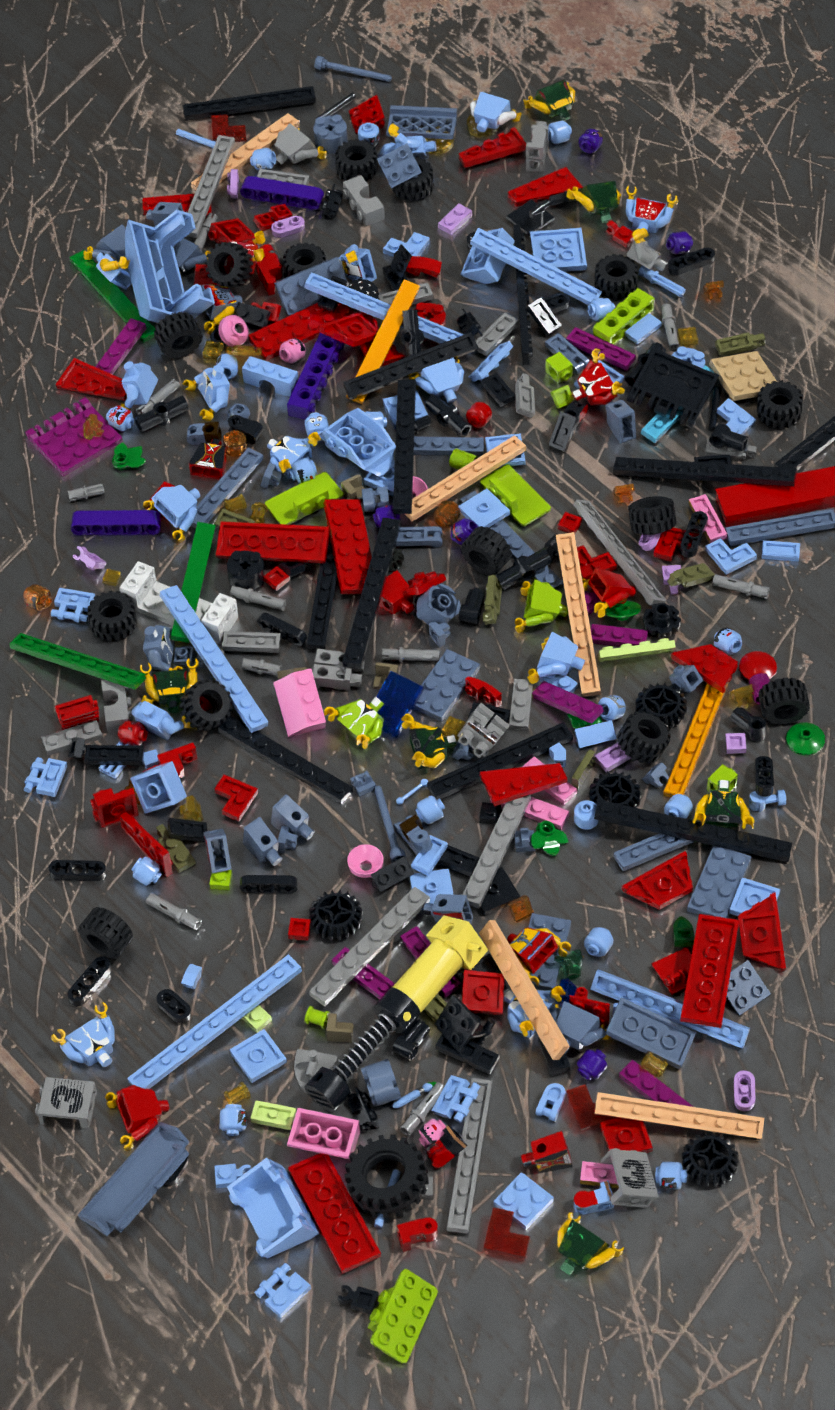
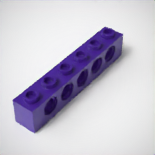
M322 333L319 334L287 403L288 416L305 420L311 413L315 412L316 402L321 399L322 389L326 388L327 378L329 375H332L333 365L338 362L339 352L344 349L345 343Z

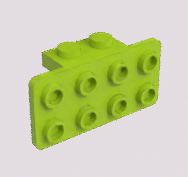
M504 465L480 480L481 486L494 494L510 510V515L521 526H527L551 511V506L510 465Z
M322 472L315 476L314 479L303 482L265 501V507L279 524L290 525L323 508L325 499H341L344 495L343 491L329 474Z
M403 1269L395 1286L380 1293L377 1308L373 1310L369 1317L368 1329L374 1332L370 1339L371 1344L398 1362L406 1363L436 1298L437 1288L410 1270Z

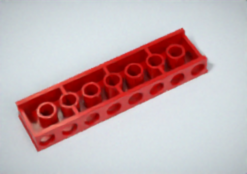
M835 466L797 473L794 487L744 483L715 489L716 503H718L723 516L725 528L835 507Z

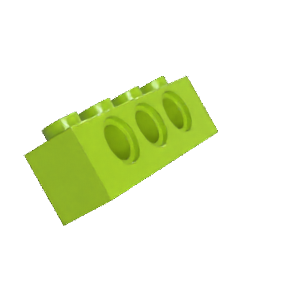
M637 288L622 303L620 302L613 311L607 313L604 319L594 325L593 335L615 345L625 336L627 329L654 310L655 298Z

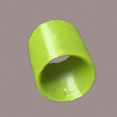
M456 448L450 456L449 466L460 470L478 457Z

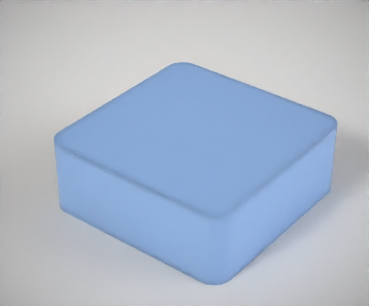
M157 750L144 752L143 762L146 768L159 765Z

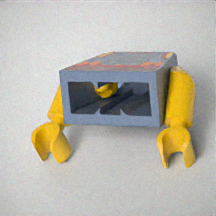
M213 284L201 286L202 292L208 287L211 288L215 302L205 310L209 319L214 320L213 322L207 321L204 324L205 331L208 330V335H211L215 330V326L219 325L224 317L234 314L238 302L242 303V297L240 295L234 296L229 287Z

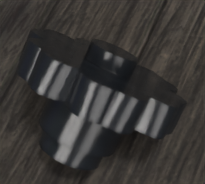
M659 603L653 604L652 609L645 610L643 623L645 624V630H648L650 635L657 634L658 637L664 638L670 637L672 632L679 631L681 618L679 617V611L674 606Z

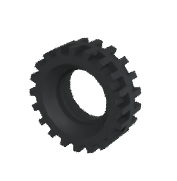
M393 1134L390 1135V1139H385L383 1135H378L379 1140L373 1142L371 1138L367 1139L368 1145L363 1147L360 1144L357 1146L358 1153L350 1154L351 1163H346L345 1169L347 1173L344 1176L351 1198H353L356 1206L360 1205L362 1212L366 1214L369 1210L372 1217L376 1218L378 1213L383 1214L384 1218H389L390 1213H395L396 1217L401 1216L400 1211L405 1208L408 1212L411 1211V1204L413 1202L417 1204L421 1202L419 1195L426 1194L425 1184H429L428 1171L420 1150H417L416 1144L413 1142L408 1144L407 1138L403 1136L399 1141L396 1135ZM385 1160H395L404 1165L405 1173L395 1185L387 1188H376L367 1181V1174L377 1163Z

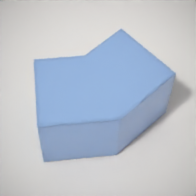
M557 743L549 748V755L554 760V764L560 763L562 767H566V750L560 743Z
M190 964L184 973L181 984L185 987L196 989L197 983L201 978L202 967Z

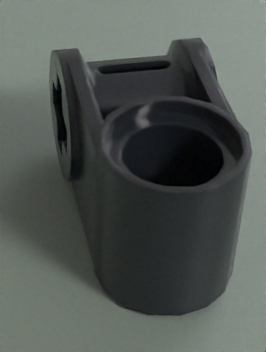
M233 415L228 419V425L230 426L228 432L235 430L234 434L229 433V436L233 439H238L252 445L257 442L263 432V426L257 421L239 415Z

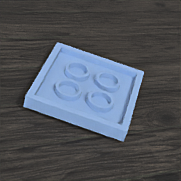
M581 228L530 232L532 254L534 257L564 272L587 270Z

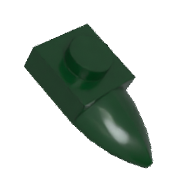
M680 916L673 925L674 947H693L695 936L692 924L685 917Z

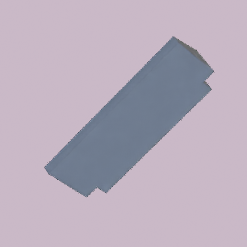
M159 1122L82 1209L78 1217L106 1236L113 1229L121 1233L188 1157L189 1153L185 1149L189 1143L188 1139L179 1128Z

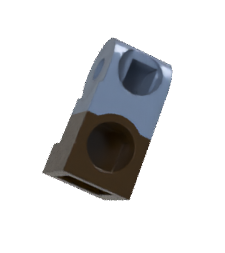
M219 421L188 426L187 442L191 445L211 443L212 439H219L220 441L222 439Z
M416 814L399 824L404 837L419 853H426L432 848L428 832L424 830Z

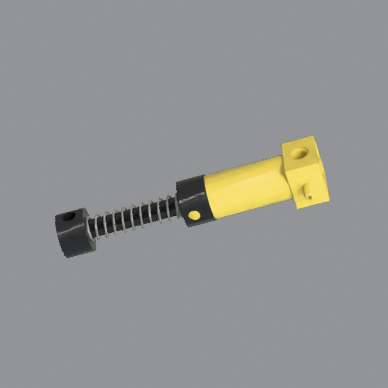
M443 916L428 932L426 936L431 944L373 1007L379 1020L374 1019L375 1024L369 1025L370 1030L364 1031L365 1036L359 1037L360 1041L358 1043L354 1042L355 1047L353 1049L349 1048L350 1053L348 1055L343 1054L344 1059L338 1060L339 1065L333 1066L334 1071L321 1067L304 1086L305 1091L316 1104L324 1110L333 1113L351 1093L347 1085L348 1079H352L353 1073L358 1072V1067L364 1066L363 1061H368L369 1056L374 1054V1050L379 1049V1044L384 1043V1038H388L389 1033L394 1031L404 1034L460 968L472 970L488 951L487 947L468 921Z

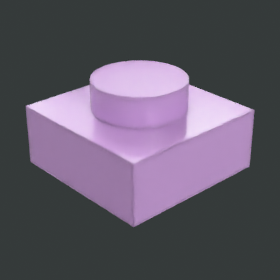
M745 733L725 734L727 754L746 753Z

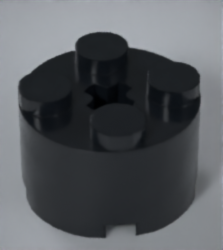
M234 551L227 561V574L230 586L235 585L247 590L251 588L254 591L258 587L261 588L263 586L265 571L260 553Z

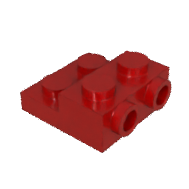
M239 218L211 223L208 233L209 239L217 244H221V242L231 243V241L245 243L250 239H256L254 233Z
M112 788L100 790L94 793V799L90 800L94 819L96 822H100L102 828L119 823V816L125 812L131 817L139 816L133 788L121 790L115 794Z

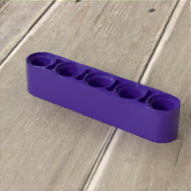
M247 176L240 189V194L247 199L285 204L311 210H317L320 207L324 196L323 190L318 187L254 176Z
M156 510L75 511L72 514L71 532L76 535H155L160 532L162 515Z

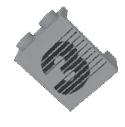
M46 1077L44 1085L41 1084L39 1095L41 1100L40 1103L36 1104L35 1110L40 1124H44L45 1118L48 1116L78 1119L81 1128H89L97 1094L95 1082Z
M614 1148L609 1150L601 1159L602 1164L613 1165L619 1187L610 1197L612 1205L648 1208L658 1198L647 1153Z

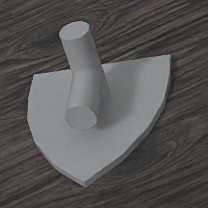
M297 1049L294 1062L295 1076L306 1094L304 1086L321 1067L334 1070L333 1066L336 1065L337 1055L319 1053L316 1050Z

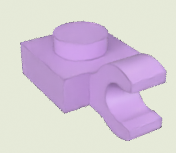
M77 546V549L80 550V555L73 554L75 560L83 561L85 566L91 570L104 569L107 562L96 554L88 552L85 547Z
M681 565L662 566L664 585H669L667 580L670 574L681 569ZM669 585L670 594H678V585L672 587Z

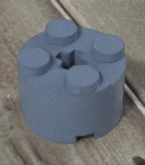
M340 115L318 117L315 120L313 130L314 144L317 149L319 146H322L324 151H327V154H335L339 145L348 142L347 125Z
M438 584L429 588L417 600L416 615L418 619L423 620L428 625L433 621L438 624L448 623L460 611V601L454 596L456 594L454 590L444 584Z
M389 1059L361 1068L373 1107L401 1098Z

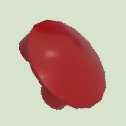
M753 651L741 658L739 671L748 680L759 673L767 674L769 679H771L777 672V664L768 653Z

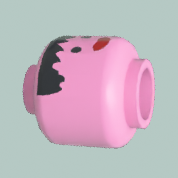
M292 338L281 344L279 355L283 361L293 364L304 358L305 345L299 339Z
M430 1119L419 1129L421 1137L418 1140L426 1149L444 1135L443 1129L446 1126L440 1119L438 1121Z

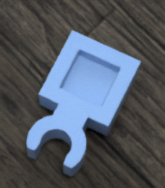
M236 1164L216 1165V1188L229 1186L244 1175L245 1172H248L251 1169V1165H243L240 1169H236Z

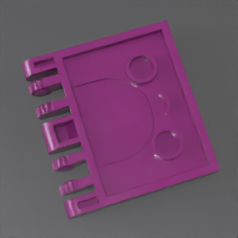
M86 397L72 405L77 415L74 416L69 408H65L64 414L60 411L51 416V422L48 419L44 420L43 424L48 432L44 433L39 425H35L34 429L30 428L25 431L31 443L63 477L123 443V438L95 410Z

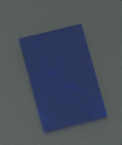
M390 671L376 697L384 703L377 712L384 719L382 731L397 738L403 728L402 723L404 721L401 718L405 714H411L425 688L393 671Z

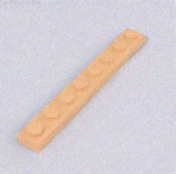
M287 113L231 153L219 184L228 178V173H231V169L239 170L248 164L254 150L273 146L276 143L278 132L285 130L289 123L295 126V128L299 127V120ZM202 175L191 182V187L194 190H197Z
M514 435L413 498L412 514L404 515L411 521L416 520L525 452L526 445Z
M489 920L479 932V935L551 1058L559 1060L570 1046L497 922Z
M597 1092L594 1114L762 1139L764 1118L599 1092Z

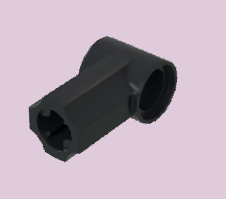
M718 424L709 437V442L717 448L727 446L744 452L748 443V437L732 432L725 424Z
M476 587L469 589L466 601L460 607L459 621L478 624L485 592Z
M737 707L733 710L730 721L747 732L752 741L760 742L764 740L766 736V722L762 717H755L742 707Z
M416 1020L404 1035L397 1037L392 1051L410 1061L413 1060L421 1042L429 1033L430 1027L423 1020Z

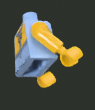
M104 252L98 254L96 257L98 261L96 267L111 283L127 290L132 284L128 270L130 260H126V257H120V260Z

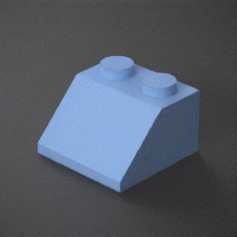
M173 761L158 765L130 778L145 814L177 804L187 797Z

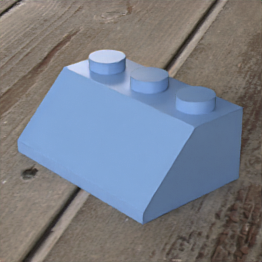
M503 228L486 231L511 245L514 244L515 240ZM472 246L460 275L483 284L498 282L506 263Z

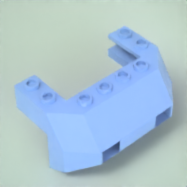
M175 210L155 227L128 220L125 229V257L127 258L126 260H130L128 270L139 314L146 320L159 323L167 315L178 312H187L193 318H196L215 303L212 290L209 287L202 292L201 285L195 284L187 291H184L173 246L196 229L193 216L190 213Z

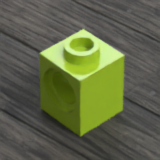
M561 352L545 360V372L558 384L572 377L573 364Z
M722 764L708 778L707 790L711 793L712 790L731 792L737 786L738 774L732 768ZM720 780L729 781L728 788H720Z

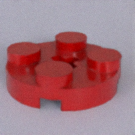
M420 302L413 309L417 310L418 316L422 318L432 317L429 321L442 326L446 324V313L444 307L440 304Z

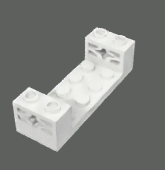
M138 561L120 586L121 594L125 593L127 597L132 599L135 611L173 626L175 618L160 597V591L170 588V586L156 581L154 567ZM219 593L213 603L199 598L196 615L217 644L222 643L224 631H230L238 619L236 599Z

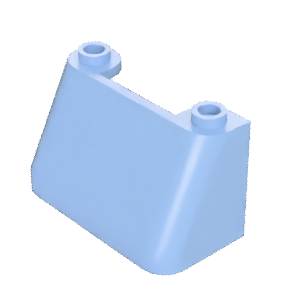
M265 1158L227 1186L231 1202L244 1208L259 1237L256 1241L257 1246L255 1249L261 1257L271 1258L319 1234V1229L289 1172L282 1165L271 1159Z

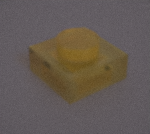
M695 327L678 329L677 334L680 346L698 345Z
M206 341L203 359L217 360L223 353L224 343Z

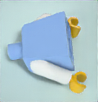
M480 92L478 100L474 98V101L470 103L471 114L474 117L475 123L478 124L476 128L480 132H485L487 127L497 129L509 120L519 122L521 118V112L516 113L515 109L511 111L510 100Z

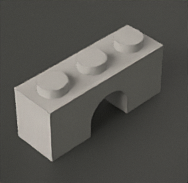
M362 175L343 182V197L348 199L352 210L357 212L360 221H363L368 226L385 219L384 206L377 196L367 199L369 198V185Z
M101 679L104 702H116L113 705L104 706L107 733L118 732L120 725L125 721H133L132 710L128 711V707H131L130 695L126 694V692L130 691V688Z

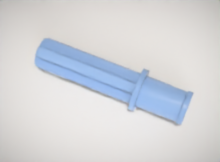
M643 265L638 271V275L649 280L651 284L656 283L679 297H682L686 291L680 285L659 275L658 271L649 270Z

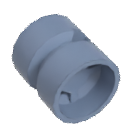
M387 486L377 487L376 490L372 488L361 489L364 513L374 512L378 507L389 505ZM379 495L380 503H375V496Z

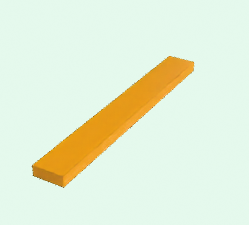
M405 279L403 280L356 377L381 368L403 324L402 312L410 310L420 289L419 285ZM368 393L352 399V401L363 405Z
M708 683L664 789L663 796L671 798L675 794L685 795L725 694V692L721 693Z

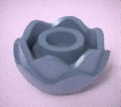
M235 404L230 407L228 417L239 415L249 419L250 410L244 404Z

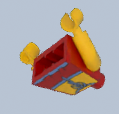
M527 927L519 935L511 933L507 938L508 943L531 982H535L537 986H539V979L536 976H531L529 973L534 974L557 949L561 957L567 956V952L563 948L567 951L571 950L569 942H561L560 938L547 928L532 929Z

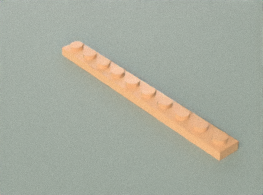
M574 532L556 535L572 639L573 643L578 646L575 656L585 660L582 670H578L582 697L601 695Z

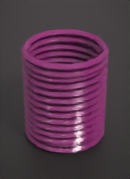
M759 673L749 679L752 695L757 704H760L759 690L770 682L767 674Z

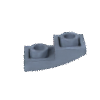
M193 646L176 647L173 662L175 665L188 667L186 662L190 658V666H194L197 659L199 661L197 668H207Z

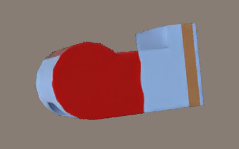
M609 1181L601 1182L600 1189L589 1192H577L574 1196V1210L580 1215H587L614 1208L610 1199L613 1194Z

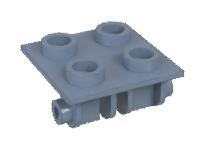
M408 144L377 158L391 188L411 178L418 177L417 175L422 173Z
M749 960L731 971L727 999L739 1016L771 994Z

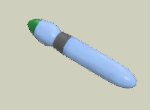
M436 1082L423 1084L422 1087L396 1100L392 1108H400L424 1093L430 1092Z

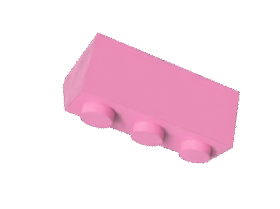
M311 668L291 673L273 683L288 737L325 728L326 720Z
M298 1108L287 1146L349 1159L350 1154L355 1151L359 1138V1120Z

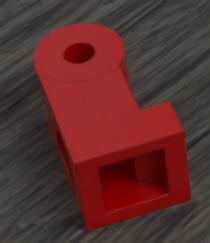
M430 1217L397 1225V1236L403 1252L410 1251L411 1244L422 1241L432 1242L438 1235V1224L436 1220Z

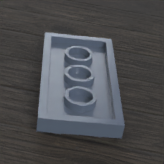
M338 257L275 282L287 316L318 303L322 295L304 288L305 282L311 273L329 280L332 276L346 280Z
M447 649L409 701V707L442 722L464 692L465 678L468 676L474 678L480 669V664Z
M713 846L689 901L687 911L697 915L704 914L727 918L741 879L745 877L752 856Z
M532 913L528 928H547L558 936L561 942H567L571 920ZM558 949L534 974L529 973L531 976H536L539 979V986L532 981L536 989L548 991L556 987L563 959L558 954Z
M621 997L605 1034L680 1070L696 1032Z

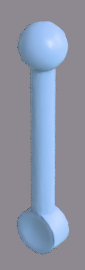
M422 779L418 786L403 797L397 798V804H403L405 799L420 788L427 787L428 780Z

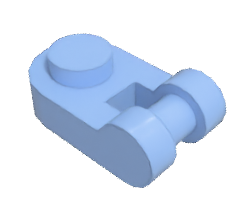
M557 1083L548 1085L539 1101L535 1115L540 1117L544 1115L549 1117V1120L555 1122L565 1100V1088ZM547 1104L553 1105V1108H552V1109L546 1108V1105H547Z

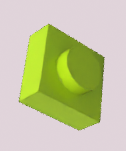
M568 385L550 392L557 409L570 404L574 400Z
M232 870L217 873L211 872L210 889L230 890Z

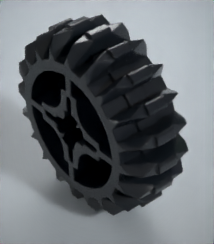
M657 682L656 686L650 684L648 688L644 687L642 692H639L638 698L635 701L636 712L651 713L653 716L659 717V720L663 721L666 724L665 726H669L671 729H673L674 724L679 725L680 720H683L687 713V701L684 693H680L679 688L674 689L673 684L667 686L666 682L663 685H659Z
M615 770L613 774L607 771L605 776L600 774L599 779L594 778L593 784L590 785L588 797L589 801H593L596 804L599 799L637 808L640 805L642 793L636 779H632L630 774L625 776L623 771L621 774H617Z
M341 889L338 893L331 890V894H327L324 891L323 897L317 896V901H312V907L309 909L311 927L317 935L322 934L323 939L329 936L331 941L334 937H337L340 941L342 936L348 939L349 933L354 935L355 929L360 928V923L363 921V910L361 909L360 902L356 901L354 895L350 896L348 891L345 894H342Z
M704 1132L703 1137L697 1134L695 1140L690 1138L688 1145L685 1144L682 1166L687 1170V1175L690 1174L691 1181L697 1179L698 1185L704 1182L706 1188L709 1186V1183H713V1186L716 1188L718 1182L724 1185L726 1179L730 1181L732 1174L735 1175L737 1172L736 1167L739 1166V1154L736 1151L735 1144L730 1145L731 1141L729 1138L723 1140L724 1136L722 1134L716 1137L714 1132L711 1136ZM710 1154H712L711 1164L709 1165L708 1159L710 1158Z

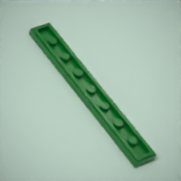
M85 250L69 257L70 262L126 324L130 318L146 324L147 328L139 338L143 343L154 338L155 328L152 324L141 317L139 310L125 294L96 267L97 263L93 259L86 260L84 258L83 252Z
M197 522L181 590L195 613L216 525ZM174 620L170 640L189 643V639L177 621Z
M19 633L9 643L10 649L134 690L146 679L144 673L23 633Z

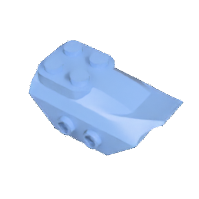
M360 408L348 412L318 434L325 441L326 447L335 454L350 459L363 470L379 477L384 476L395 467V443L384 429L382 423L373 419L369 413L362 411Z

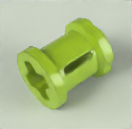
M309 1006L305 1015V1023H313L325 1029L330 1011L323 1012L314 1009L313 1006Z

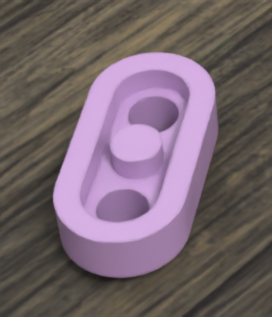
M231 169V173H228V183L230 185H227V195H231V198H238L239 173L238 169Z
M292 216L276 221L271 227L272 234L277 238H283L299 233L305 228L304 219L300 216Z
M661 533L652 535L642 534L639 540L640 547L644 551L653 550L658 543Z
M740 1071L734 1077V1105L740 1111H749L755 1105V1077L749 1071Z

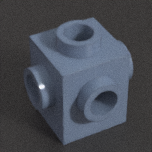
M679 665L669 676L674 689L679 688L680 692L690 693L703 681L694 665Z

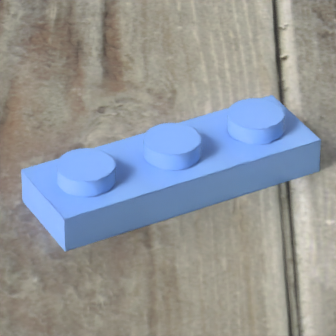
M511 342L499 344L470 374L469 378L471 381H481L488 377V373L499 366L498 362L510 354L509 351L514 347Z

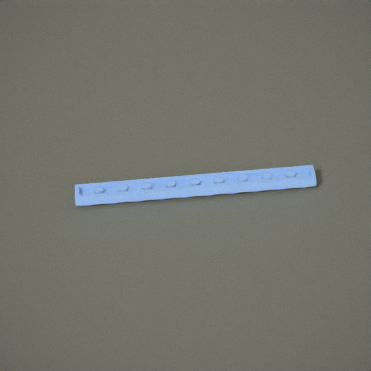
M314 273L310 274L304 285L305 289L381 320H384L391 306L388 303ZM418 316L419 330L423 332L425 338L442 344L464 335Z
M175 585L160 591L161 599L215 680L219 682L220 686L224 685L226 687V692H230L229 698H232L233 701L231 704L249 731L253 733L267 727L268 720L178 586Z
M288 954L127 1078L128 1082L131 1085L144 1089L153 1087L301 973L302 969L299 964Z

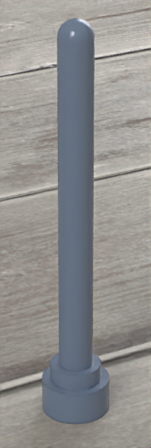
M317 56L315 60V69L318 70L329 68L386 82L392 80L390 75L328 62L325 57Z
M376 786L374 791L390 842L391 851L389 856L391 863L404 856L406 857L405 851L398 845L381 786Z

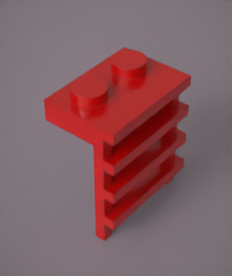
M91 695L55 706L62 730L94 720L99 722L97 700L93 701Z

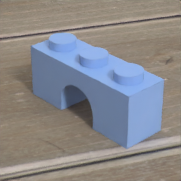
M249 356L242 367L244 383L260 387L262 382L266 380L274 386L275 393L287 397L291 396L298 381V371Z

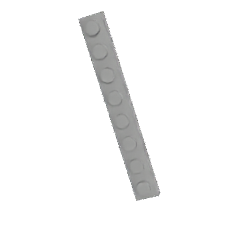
M222 135L217 137L187 212L192 214L196 228L187 237L198 238L235 144L234 137Z
M577 499L573 504L577 509V513L587 522V526L597 535L596 538L603 543L606 551L613 556L616 564L623 569L626 577L635 585L636 590L643 595L645 602L651 606L653 604L665 603L666 599L591 502Z
M533 794L506 802L462 894L467 895L470 906L480 909Z
M414 887L309 991V996L323 1006H326L424 908L425 903L430 902V897Z
M475 1078L471 1079L470 1087L474 1082L479 1084L480 1088L477 1092L478 1097L475 1101H472L469 1107L470 1111L464 1121L462 1139L467 1144V1147L459 1153L447 1224V1231L466 1234L469 1232L492 1090L491 1080Z

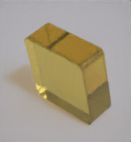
M107 569L103 577V583L117 586L121 578V572Z

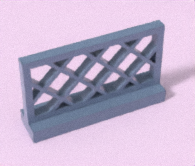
M391 105L386 136H391L388 129L391 124L399 127L397 133H402L406 137L423 136L424 138L453 140L455 127L457 126V108Z

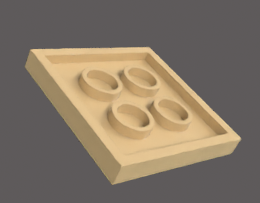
M757 351L711 359L709 363L713 372L719 375L718 379L732 401L758 397L760 389L765 387V384H771L772 381H776Z

